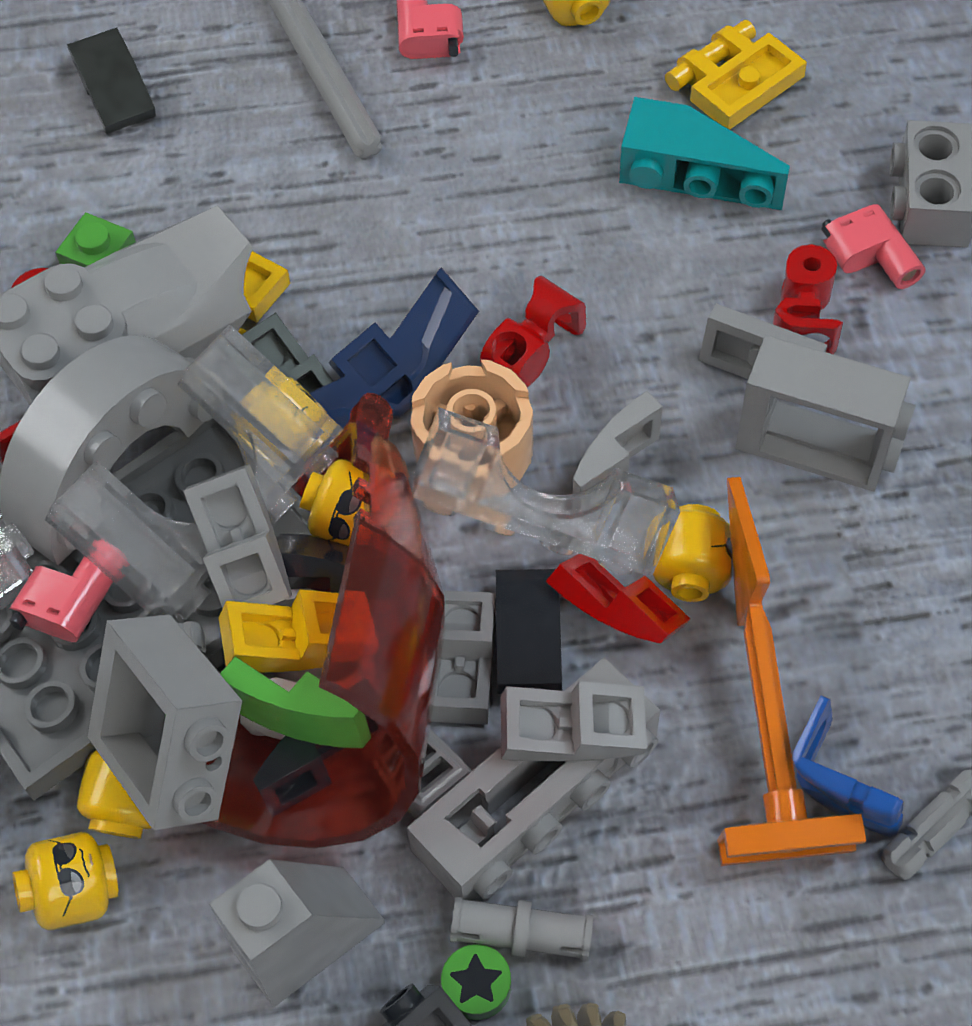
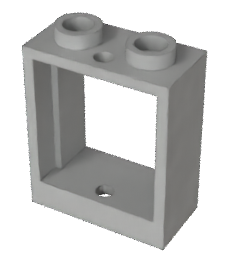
M765 334L746 384L735 449L875 492L881 471L885 470L892 473L895 471L916 406L904 402L911 377ZM778 398L783 399L789 402H793L799 405H803L809 408L833 414L842 418H846L852 421L878 428V430H872L853 423H849L843 420H839L833 417H829L823 414L799 408L790 404H786L777 400Z
M170 614L107 620L88 739L153 831L218 820L242 705L241 698ZM216 759L212 764L206 765L208 761Z

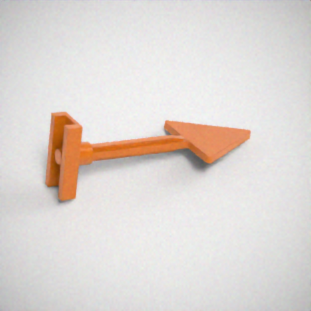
M741 477L727 478L736 619L738 626H744L745 646L768 793L763 795L767 822L724 828L718 837L717 842L721 866L855 852L856 844L866 842L862 814L808 818L804 792L802 789H797L772 628L762 606L763 597L770 584V575Z

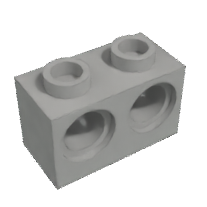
M908 120L902 143H893L891 149L890 176L899 177V186L893 187L890 219L900 221V233L908 244L968 248L972 237V124Z

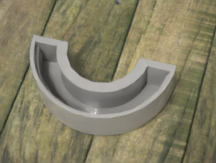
M137 335L122 336L100 343L83 352L61 369L46 384L25 412L11 438L0 475V510L7 529L58 566L72 551L82 547L90 539L93 531L102 523L99 504L103 485L113 464L125 449L147 431L164 425L171 426L189 438L204 422L214 418L220 411L223 403L230 398L226 389L213 375L163 343L150 337Z

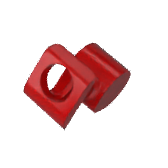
M813 244L801 245L788 255L785 279L781 290V302L775 309L773 325L800 335L811 333L823 334L830 338L824 342L827 344L826 352L835 354L843 322L837 319H820L819 317L821 310L830 302L838 266L836 257L822 246Z
M544 276L536 277L534 279L533 295L525 309V320L522 323H517L511 318H506L487 339L480 355V362L481 360H491L511 369L529 387L540 376L548 362L550 355L548 342L555 336L554 322L571 334L580 335L586 328L585 303Z

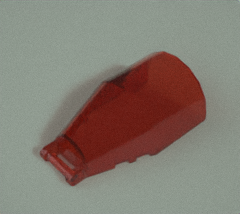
M366 393L359 399L351 410L349 422L321 453H315L301 466L294 489L302 498L312 472L325 475L329 466L340 459L352 462V466L363 471V479L358 477L352 486L353 497L364 502V510L360 508L353 517V530L319 688L344 699L376 721L378 730L371 733V739L363 748H344L323 760L332 781L331 785L272 818L253 779L280 739L252 735L240 723L239 715L219 818L214 821L202 822V824L211 828L268 845L316 849L359 842L400 822L420 793L445 636V601L406 462L397 447L388 440L393 411L390 404L380 395ZM328 588L324 592H331V590ZM216 759L208 761L206 765L212 764Z

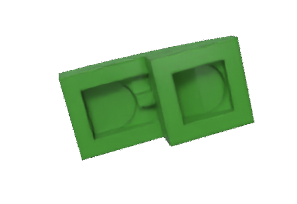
M234 657L220 673L242 700L240 715L269 730L314 744L343 748H363L371 739L362 706L308 671L305 672L289 692L237 657Z

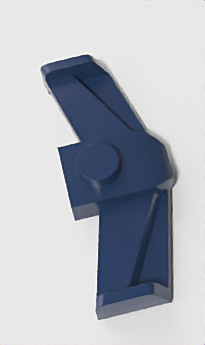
M442 267L435 274L391 338L375 322L330 360L329 365L341 378L309 393L325 409L327 414L325 425L318 432L326 442L315 454L387 419H399L412 408V396L424 377L443 364L479 313V310Z

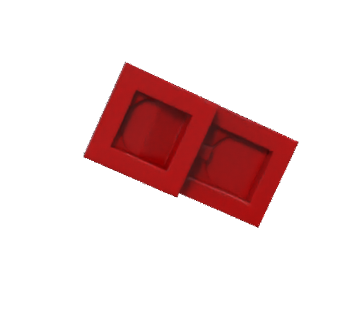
M586 550L560 563L546 580L561 596L586 614L605 625L639 639L661 644L682 629L691 619L648 577L643 576L629 586L624 587Z

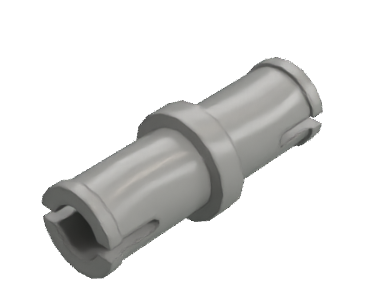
M456 897L450 942L457 943L459 941L510 948L511 956L525 958L526 951L576 957L580 958V960L588 961L593 915L586 914L583 916L531 909L532 901L518 900L517 906H509Z

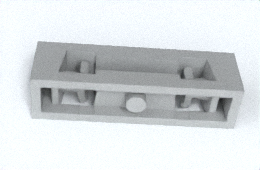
M603 657L565 691L572 692L578 681L624 685L634 684ZM645 696L647 750L644 754L599 760L566 761L506 814V826L495 834L494 826L497 822L491 814L551 762L502 760L500 746L407 827L411 852L455 898L463 897L465 900H474L480 895L482 899H488L505 885L513 873L510 867L527 851L530 850L534 855L538 854L555 840L563 827L560 822L579 806L585 811L596 804L611 785L609 778L627 763L633 768L649 756L659 740L656 736L660 709Z

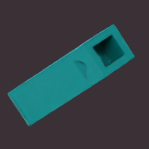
M634 97L621 145L619 183L635 185L644 189H659L688 194L697 198H712L741 203L755 208L765 207L782 210L790 169L788 164L689 105Z

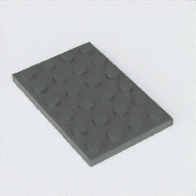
M222 407L214 418L204 422L189 438L176 430L108 476L103 485L99 504L102 523L93 531L90 539L82 547L72 551L58 566L21 538L16 539L0 550V754L24 790L34 801L86 763L88 755L96 750L87 736L107 620L170 614L177 623L198 622L205 635V657L215 669L225 663L219 625V616L223 608L203 561V557L208 552L184 495V489L190 485L250 464L276 538L280 534L311 535L308 530L310 511L299 508L301 496L261 451L253 448L238 434L237 424ZM94 541L112 546L125 557L126 562L77 642H69L32 629L26 625L20 631L10 623L9 620L15 613V610L9 608L36 566L47 567L72 576ZM288 577L291 589H312L324 592L330 588V577Z

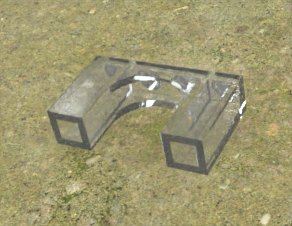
M230 324L186 368L177 384L233 437L242 454L244 466L248 464L251 466L272 526L297 500L289 491L292 485L303 474L310 478L313 471L321 474L339 454L330 444L344 429ZM97 460L49 508L45 521L151 616L169 614L172 616L176 612L186 620L211 594L212 591L203 584L209 576L203 561V557L208 552L196 523L178 522L156 513Z

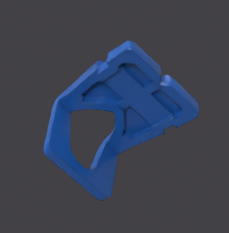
M821 695L793 751V762L797 770V781L800 788L815 801L837 815L862 814L865 829L887 837L897 835L903 823V801L900 798L814 762L833 719L831 700Z

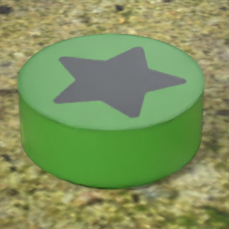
M480 944L467 945L456 950L445 962L441 974L442 989L466 1019L484 1020L496 1015L508 1002L511 994V972L504 957L495 949Z

